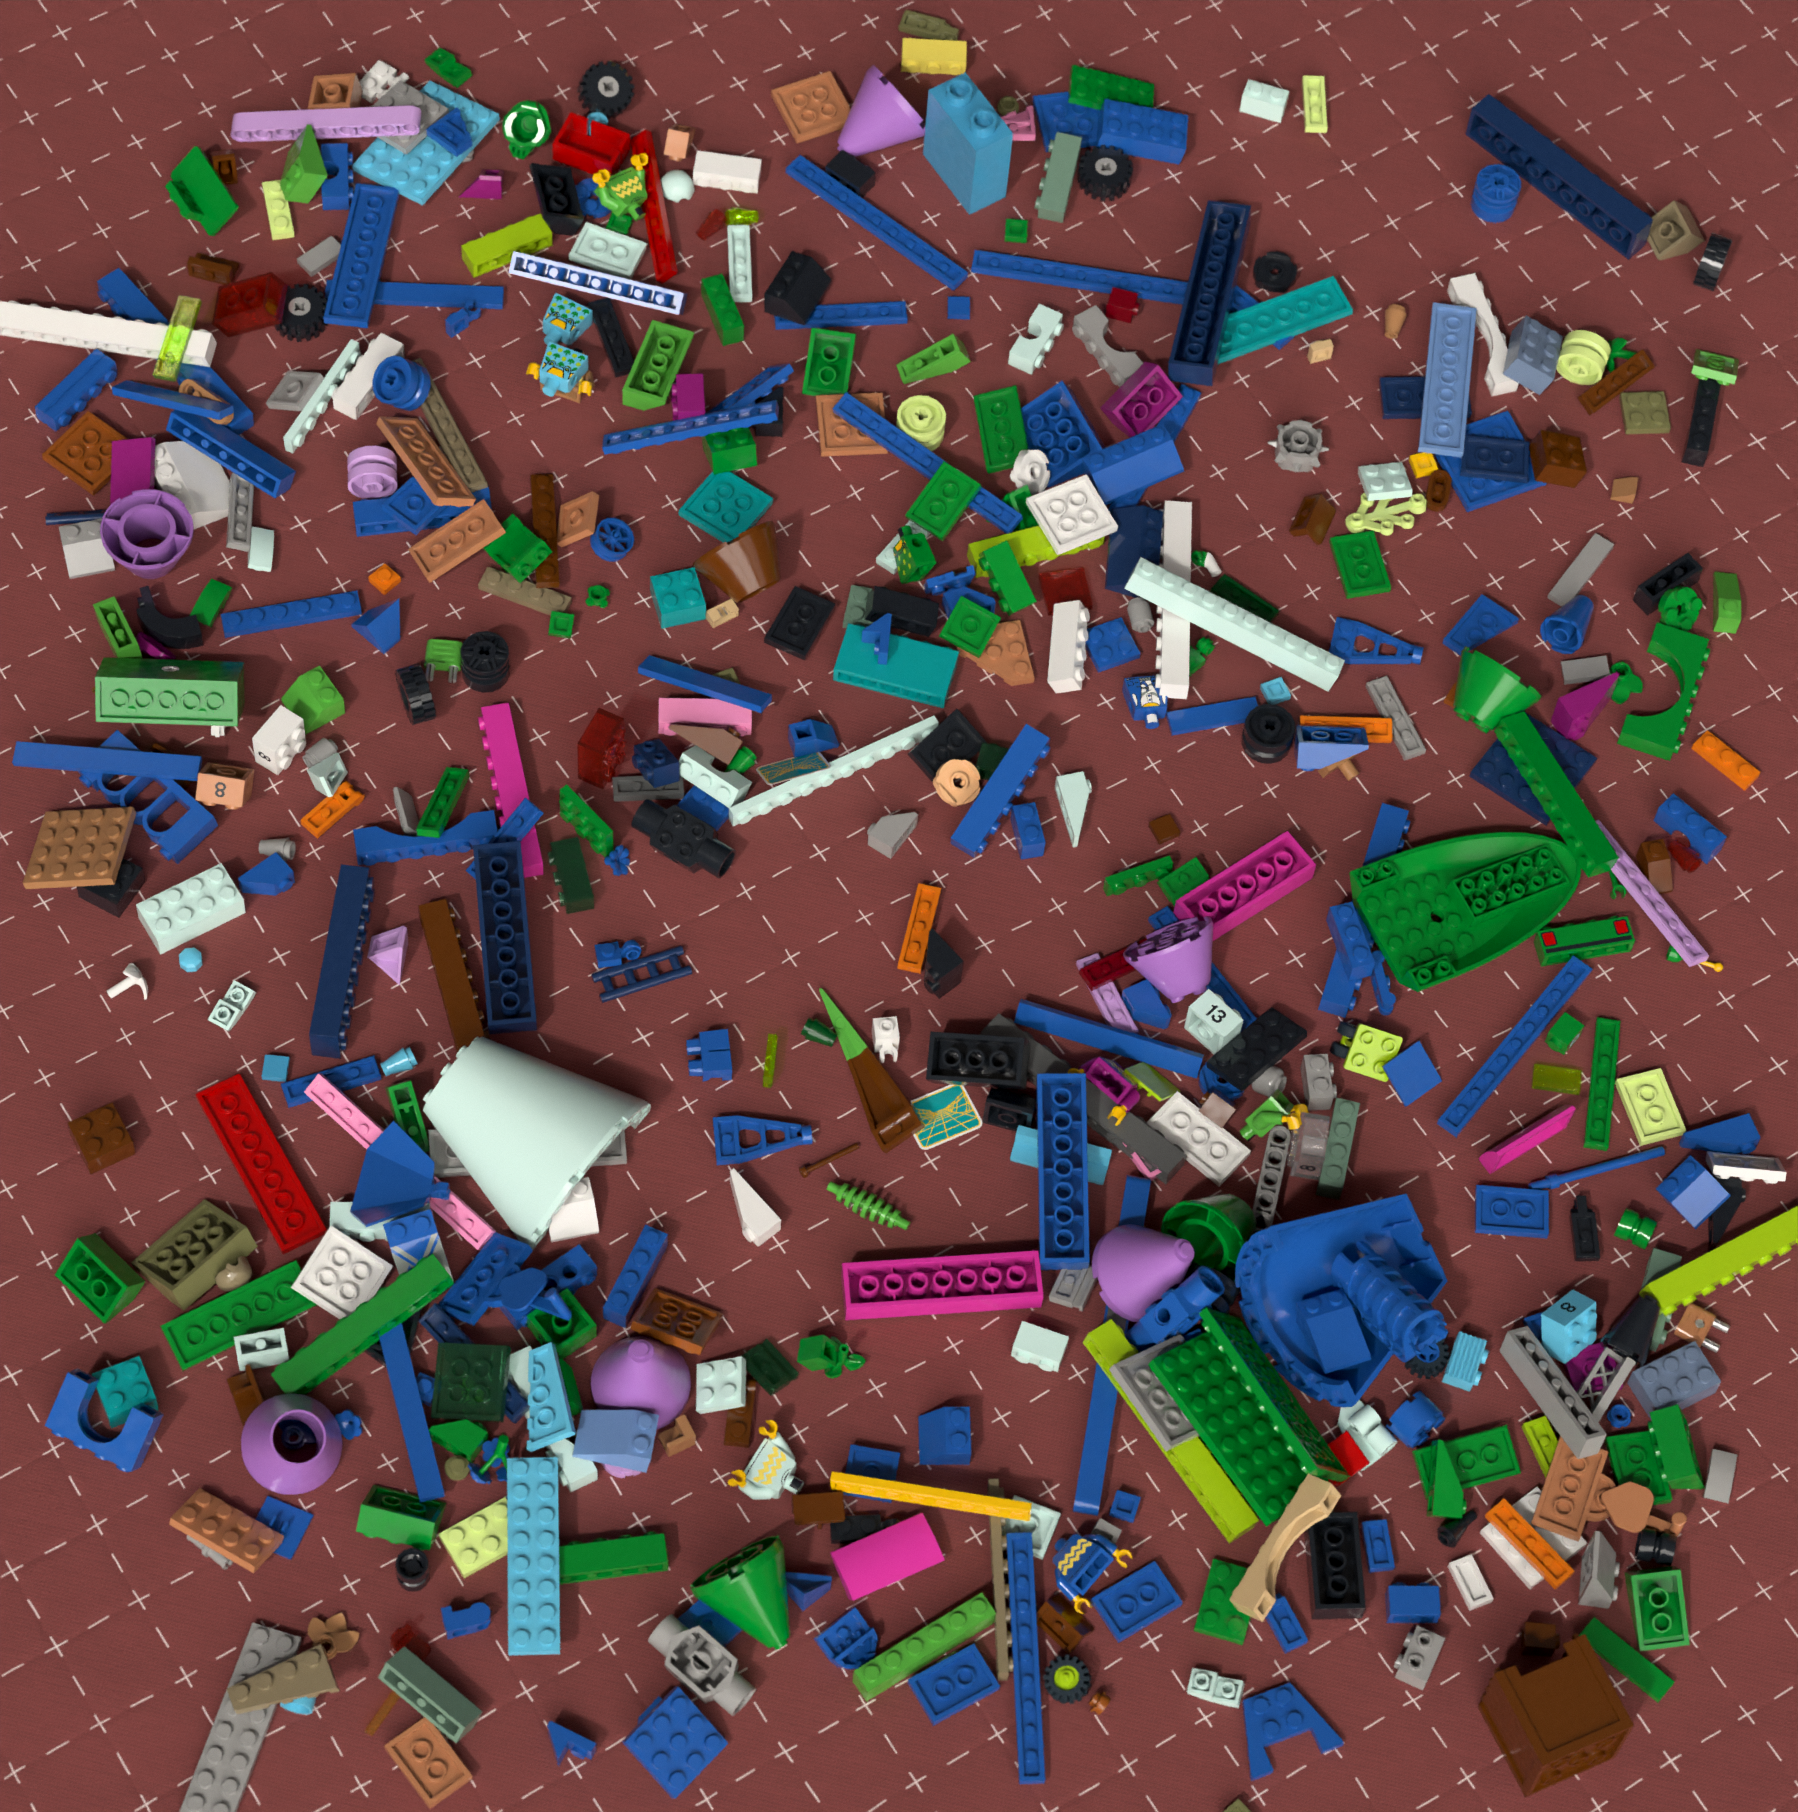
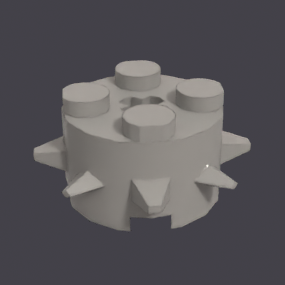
M1302 420L1291 421L1287 426L1277 425L1279 431L1277 440L1268 441V444L1275 447L1276 458L1274 461L1278 463V466L1283 470L1293 472H1309L1313 469V466L1318 468L1320 466L1318 460L1320 452L1329 451L1328 447L1322 445V430L1314 429L1310 422Z

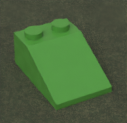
M310 124L306 125L287 154L280 181L285 201L309 203L328 176Z

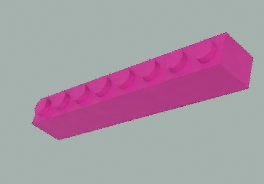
M509 703L481 707L482 716L478 717L479 729L485 732V736L482 737L483 748L489 751V756L486 757L488 770H493L494 775L490 777L492 790H497L498 796L494 797L496 810H501L502 816L499 817L500 828L524 798L529 800ZM534 825L521 841L524 878L543 875V861Z

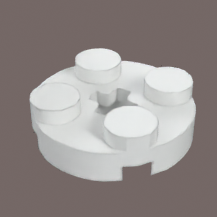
M1021 450L1019 452L1014 468L1010 473V478L1012 482H1015L1017 488L1027 484L1030 493L1036 494L1037 492H1042L1047 487L1050 479V470H1047L1046 463L1049 462L1046 455L1040 450Z

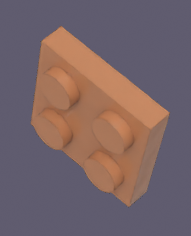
M592 491L561 505L557 545L564 547L594 534L598 510V494Z

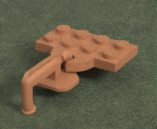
M1559 1437L1531 1524L1577 1542L1581 1537L1586 1520L1597 1522L1603 1521L1608 1517H1611L1615 1526L1629 1532L1637 1533L1646 1527L1659 1533L1667 1532L1676 1534V1536L1679 1535L1687 1520L1684 1513H1674L1671 1519L1672 1523L1649 1515L1654 1497L1648 1488L1633 1482H1627L1616 1487L1609 1477L1602 1474L1608 1451L1600 1449L1598 1454L1577 1459L1563 1438Z

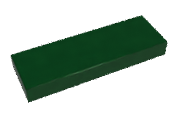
M1223 574L1211 588V593L1270 623L1279 614L1277 608L1226 574Z

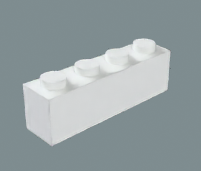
M380 333L376 339H373L366 353L358 358L354 369L347 372L341 386H337L332 393L334 409L357 420L375 397L372 380L378 365L387 357L394 355L404 358V344L383 333Z
M1080 600L1054 604L1047 682L1055 693L1082 690V680L1085 679L1083 666L1087 657L1085 642L1088 640L1087 622L1090 620L1089 610L1084 607Z

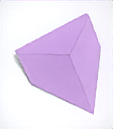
M401 926L372 936L367 956L399 985L408 947L407 928Z

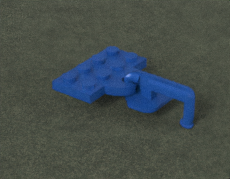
M498 1233L492 1235L438 1303L449 1316L471 1325L477 1323L488 1307L498 1308L504 1306L507 1309L519 1312L530 1306L565 1320H570L572 1317L570 1309L557 1293L555 1287L549 1289L544 1297L538 1296L548 1281V1277L543 1271L535 1268L521 1270V1265L533 1252L531 1247L526 1243Z

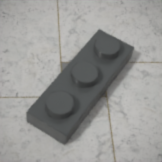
M679 775L680 781L654 788L643 776L612 777L614 802L641 801L646 799H683V777Z

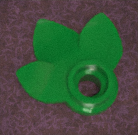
M1618 662L1610 668V675L1616 672L1624 675H1619L1611 697L1615 703H1625L1631 692L1642 693L1643 683L1639 677L1632 674L1628 664Z

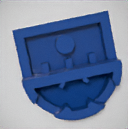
M856 1607L849 1609L813 1638L828 1660L835 1666L843 1669H858L871 1661L876 1655L877 1634L874 1628L868 1626Z

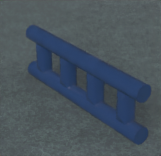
M106 510L47 513V516H45L46 525L75 524L101 519Z
M680 945L591 974L593 982L601 981L606 991L599 994L601 1002L611 1001L691 975L690 965L682 967L678 956L684 954L682 946ZM669 959L673 970L659 974L655 963ZM647 967L651 978L637 982L633 970ZM624 974L628 985L615 989L610 978Z

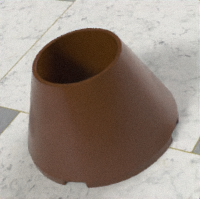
M773 521L757 525L738 534L739 537L729 542L725 541L693 563L695 569L736 603L743 602L775 585L781 580L776 527Z

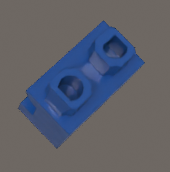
M728 1029L699 1032V1038L686 1040L687 1055L700 1054L699 1060H688L689 1076H702L703 1081H708L710 1078H722V1081L732 1080Z

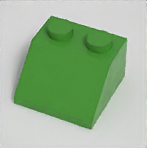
M320 665L299 676L281 698L286 709L303 718L305 735L345 714L344 699Z

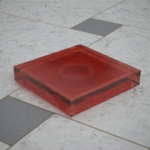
M1083 567L1039 573V582L1048 616L1053 615L1054 604L1080 600L1085 608L1092 610L1093 603Z

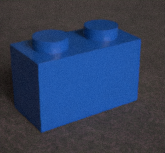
M1035 802L1012 806L1010 821L1020 860L1043 856L1046 842Z
M1394 1583L1388 1586L1385 1593L1387 1623H1437L1441 1615L1439 1586H1432L1430 1583H1419L1416 1586Z

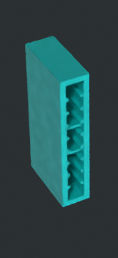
M848 623L835 663L833 681L944 709L957 668L959 651L950 647L932 645L927 641L920 642L906 636L890 634L887 665L878 664V655H874L875 644L863 643L861 641L862 631L866 627L860 624L853 625Z

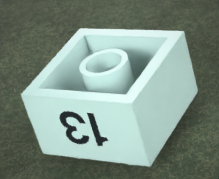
M1208 989L1189 1006L1184 1028L1212 1054H1216L1240 1034L1243 1019L1237 1010L1231 1009L1225 1004L1220 995L1214 994Z

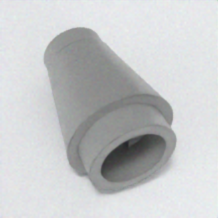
M289 838L261 840L259 843L260 854L271 856L277 852L284 861L294 858L296 845Z

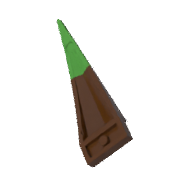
M820 988L819 992L836 1034H838L839 1042L853 1076L871 1132L884 1153H888L922 1130L925 1125L911 1101L825 990Z

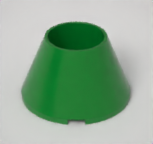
M1220 1194L1179 1202L1167 1211L1161 1225L1162 1233L1185 1239L1193 1246L1194 1258L1186 1273V1277L1193 1266L1200 1265L1218 1270L1233 1280L1234 1283L1238 1254L1243 1244L1256 1233L1257 1229L1256 1218L1249 1205L1239 1197L1231 1194Z

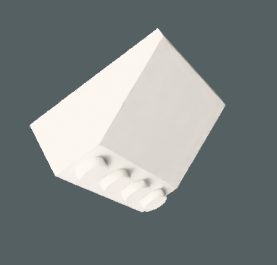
M184 441L163 442L155 445L154 484L157 490L172 494L184 503V506L192 516L194 529L228 517L230 482L221 464Z

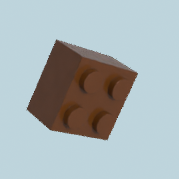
M1540 430L1529 445L1535 481L1575 488L1587 472L1580 437Z
M113 1103L67 1123L70 1136L90 1175L135 1155L133 1141Z

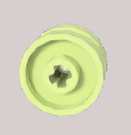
M1576 330L1569 332L1564 338L1559 353L1557 371L1563 378L1576 384L1591 385L1597 383L1602 378L1605 365L1610 356L1611 349L1609 343L1603 337L1590 331Z
M913 396L900 405L897 413L896 427L932 452L940 446L944 439L946 412L936 399L929 396Z

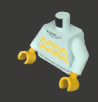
M766 1420V1423L769 1425V1431L765 1427H760L759 1432L762 1435H768L769 1438L763 1440L744 1472L742 1470L731 1472L737 1477V1481L732 1478L728 1480V1484L732 1487L739 1485V1489L753 1500L779 1499L785 1489L798 1495L804 1481L793 1476L797 1464L795 1456L787 1442L777 1432L776 1422Z

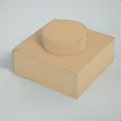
M1331 339L1319 340L1310 344L1307 356L1310 364L1331 359L1334 347Z

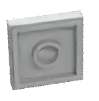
M287 371L267 400L266 405L269 409L302 411L324 380V377L321 373Z

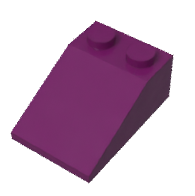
M1617 672L1558 698L1551 719V723L1557 732L1568 740H1578L1583 737L1610 701L1619 674Z

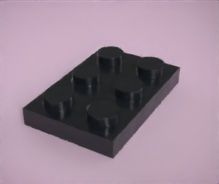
M794 586L764 637V643L805 661L833 614L836 604Z
M955 709L917 744L908 755L933 782L936 772L942 764L953 759L969 761L987 742L961 712Z

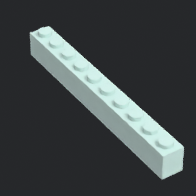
M1140 557L1124 588L1326 691L1330 690L1338 678L1345 660Z

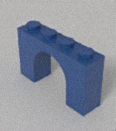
M78 1368L67 1372L45 1426L51 1429L54 1435L72 1440L76 1447L89 1449L95 1453L94 1455L97 1458L115 1463L116 1467L121 1471L132 1472L140 1468L164 1414L144 1403H140L132 1407L123 1430L117 1438L101 1436L93 1429L88 1419V1405L99 1379Z

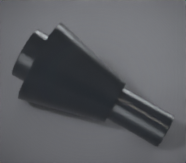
M1471 1510L1462 1518L1437 1529L1439 1541L1444 1546L1456 1547L1468 1526L1477 1519V1514Z

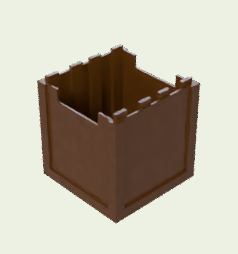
M1576 1633L1571 1641L1563 1644L1565 1652L1562 1659L1521 1676L1515 1665L1501 1671L1499 1667L1496 1668L1492 1678L1489 1680V1685L1485 1688L1486 1693L1480 1698L1482 1702L1479 1703L1478 1709L1525 1798L1614 1759L1634 1727L1630 1716L1585 1634L1578 1636Z

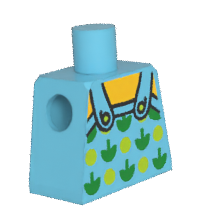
M555 293L543 318V332L546 334L544 342L548 345L549 341L556 344L561 341L571 345L592 325V310Z
M549 341L539 371L540 382L544 384L542 388L543 393L550 397H553L557 390L569 393L588 371V356Z

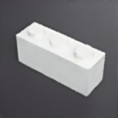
M697 151L693 170V183L702 187L758 193L762 159Z

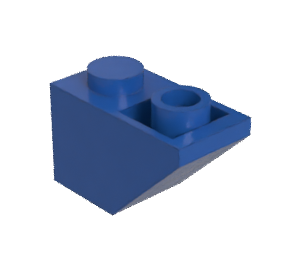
M812 719L788 725V741L794 758L839 747L832 725Z
M1147 979L1123 990L1121 998L1133 1020L1161 1029L1169 1027L1170 1009L1166 1004L1163 1005L1158 989L1152 986Z

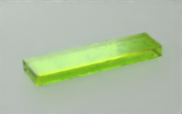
M178 296L152 374L154 378L176 382L202 304L200 299Z

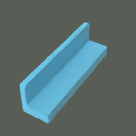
M1018 1125L1010 1156L1011 1161L1038 1168L1036 1129ZM1087 1143L1088 1182L1099 1185L1104 1184L1112 1150Z

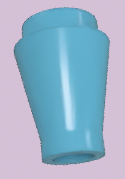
M410 1047L406 1049L401 1048L386 1061L380 1063L386 1076L411 1070L413 1066L418 1064Z

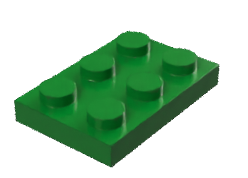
M943 462L905 514V517L943 541L982 488L981 484L948 463Z
M1374 531L1330 538L1329 544L1346 599L1390 592L1391 584Z
M566 784L560 789V816L566 823L570 822L575 827V831L581 838H586L590 842L592 849L597 854L601 853L604 857L609 856L610 852L613 851V830Z
M1650 1431L1606 1437L1605 1445L1616 1487L1627 1482H1633L1648 1488L1652 1492L1654 1497L1653 1505L1671 1503L1672 1495L1668 1482H1663L1660 1473V1467H1664L1661 1458L1657 1459L1654 1450V1444H1658L1656 1436H1651Z
M1213 1559L1194 1627L1195 1632L1243 1645L1250 1616L1239 1612L1229 1599L1234 1589L1243 1579L1247 1568Z

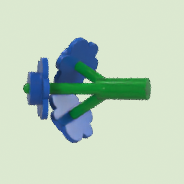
M501 1435L499 1438H494L492 1442L486 1441L483 1443L482 1450L484 1454L482 1458L484 1461H487L483 1467L471 1462L468 1464L470 1475L476 1482L490 1484L492 1482L490 1479L491 1475L486 1470L490 1466H500L501 1462H503L504 1467L496 1471L498 1481L505 1480L507 1482V1453L510 1450L508 1436Z

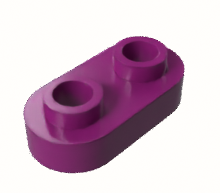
M142 632L137 634L135 639L141 652L149 653L154 657L153 659L174 660L176 658L171 651L151 636Z

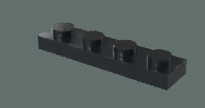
M610 298L589 302L588 308L592 310L593 322L615 378L628 375L634 360Z

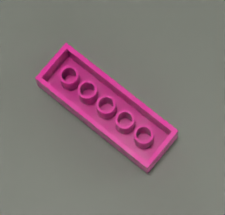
M1286 831L1176 900L1173 913L1179 921L1193 917L1203 921L1205 916L1211 917L1214 941L1311 880L1316 864L1292 835Z

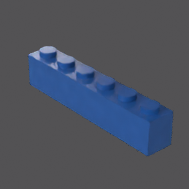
M179 410L171 412L166 431L273 498H277L291 488L296 471L225 426L214 423L207 417Z
M489 487L472 493L476 498L474 505L484 499L492 510ZM390 497L373 500L362 499L353 502L357 537L406 532L409 530L382 510V504ZM447 505L422 530L440 528L472 506L457 507Z
M1025 724L951 836V844L973 858L978 853L982 854L988 845L987 838L990 834L995 835L1001 825L999 820L1003 814L1007 816L1014 805L1011 803L1015 796L1020 797L1026 787L1024 782L1028 776L1032 778L1039 767L1036 765L1040 758L1045 759L1051 749L1049 737Z

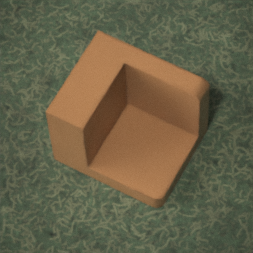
M685 1415L675 1419L674 1427L658 1434V1439L668 1457L696 1443V1435Z

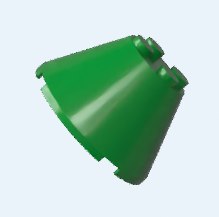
M1469 647L1462 649L1453 702V711L1457 713L1456 715L1465 722H1468L1470 719L1478 730L1487 734L1488 731H1492L1498 726L1502 718L1523 712L1541 699L1542 696L1531 685L1526 686L1520 682L1521 678L1503 665L1476 650L1473 654L1468 652Z

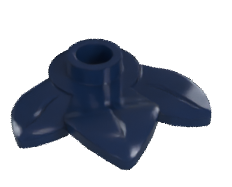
M294 1419L278 1423L282 1431L281 1441L285 1448L298 1450L305 1444L316 1443L313 1431L305 1423ZM291 1436L298 1437V1440L295 1442H292L289 1439Z

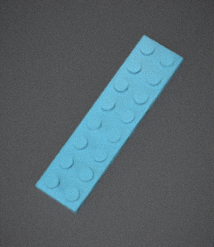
M558 1457L507 1458L508 1656L560 1654Z

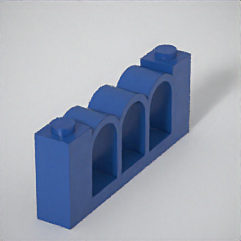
M118 730L98 747L141 751ZM78 771L80 774L79 780L87 788L91 786L97 792L101 790L107 801L121 807H129L132 800L153 780L165 790L148 808L136 812L134 824L143 825L148 837L152 842L160 846L159 852L167 861L172 859L176 864H179L218 826L214 816L173 779L136 776L122 790L110 791L107 789V784L116 774ZM176 800L188 810L167 831L155 832L152 830L154 821Z

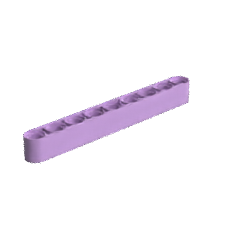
M416 106L240 112L233 116L231 137L239 142L297 140L307 124L312 126L316 139L416 135L420 131L422 111Z

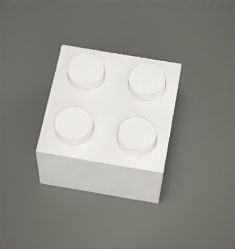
M280 705L252 738L255 762L276 775H279L283 769L286 770L290 766L292 758L297 753H301L306 746L303 718Z

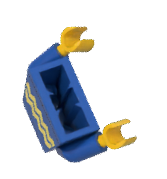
M1073 1534L1069 1540L1061 1538L1055 1544L1057 1554L1053 1557L1052 1561L1056 1566V1585L1070 1601L1073 1600L1075 1602V1609L1081 1614H1085L1080 1609L1081 1603L1086 1602L1090 1608H1092V1603L1087 1599L1081 1598L1078 1594L1080 1593L1082 1596L1114 1560L1111 1556L1117 1557V1561L1122 1567H1128L1126 1563L1120 1560L1123 1555L1133 1559L1128 1550L1117 1549L1118 1546L1101 1534H1086L1083 1537Z

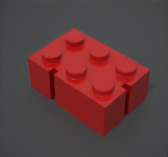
M570 112L552 143L553 160L593 175L599 173V170L604 169L608 170L610 176L617 174L620 164H623L630 151V134L592 120L591 136H588L589 118Z

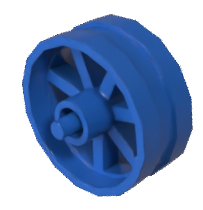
M606 518L598 524L594 534L590 536L591 548L601 559L617 562L623 559L633 547V532L622 520ZM604 528L606 534L599 531V529ZM614 547H616L620 552H614Z

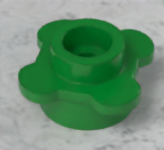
M600 585L588 588V598L585 600L587 606L595 605L600 608L608 606L607 597L610 595L609 589Z

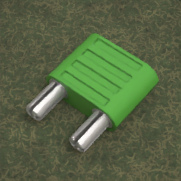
M429 639L427 641L424 661L427 681H429V673L430 681H433L434 670L449 671L448 681L452 683L453 676V683L456 682L457 671L461 669L460 649L463 644L462 642Z

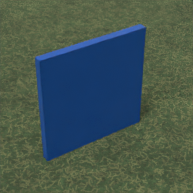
M1416 1041L1382 1066L1405 1107L1442 1081L1420 1041Z
M267 1496L255 1520L284 1536L283 1543L273 1553L292 1560L313 1518V1514Z

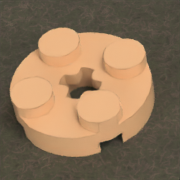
M953 759L939 767L936 777L933 779V785L940 798L953 807L965 805L972 802L980 792V774L969 761ZM954 778H961V788L954 785Z

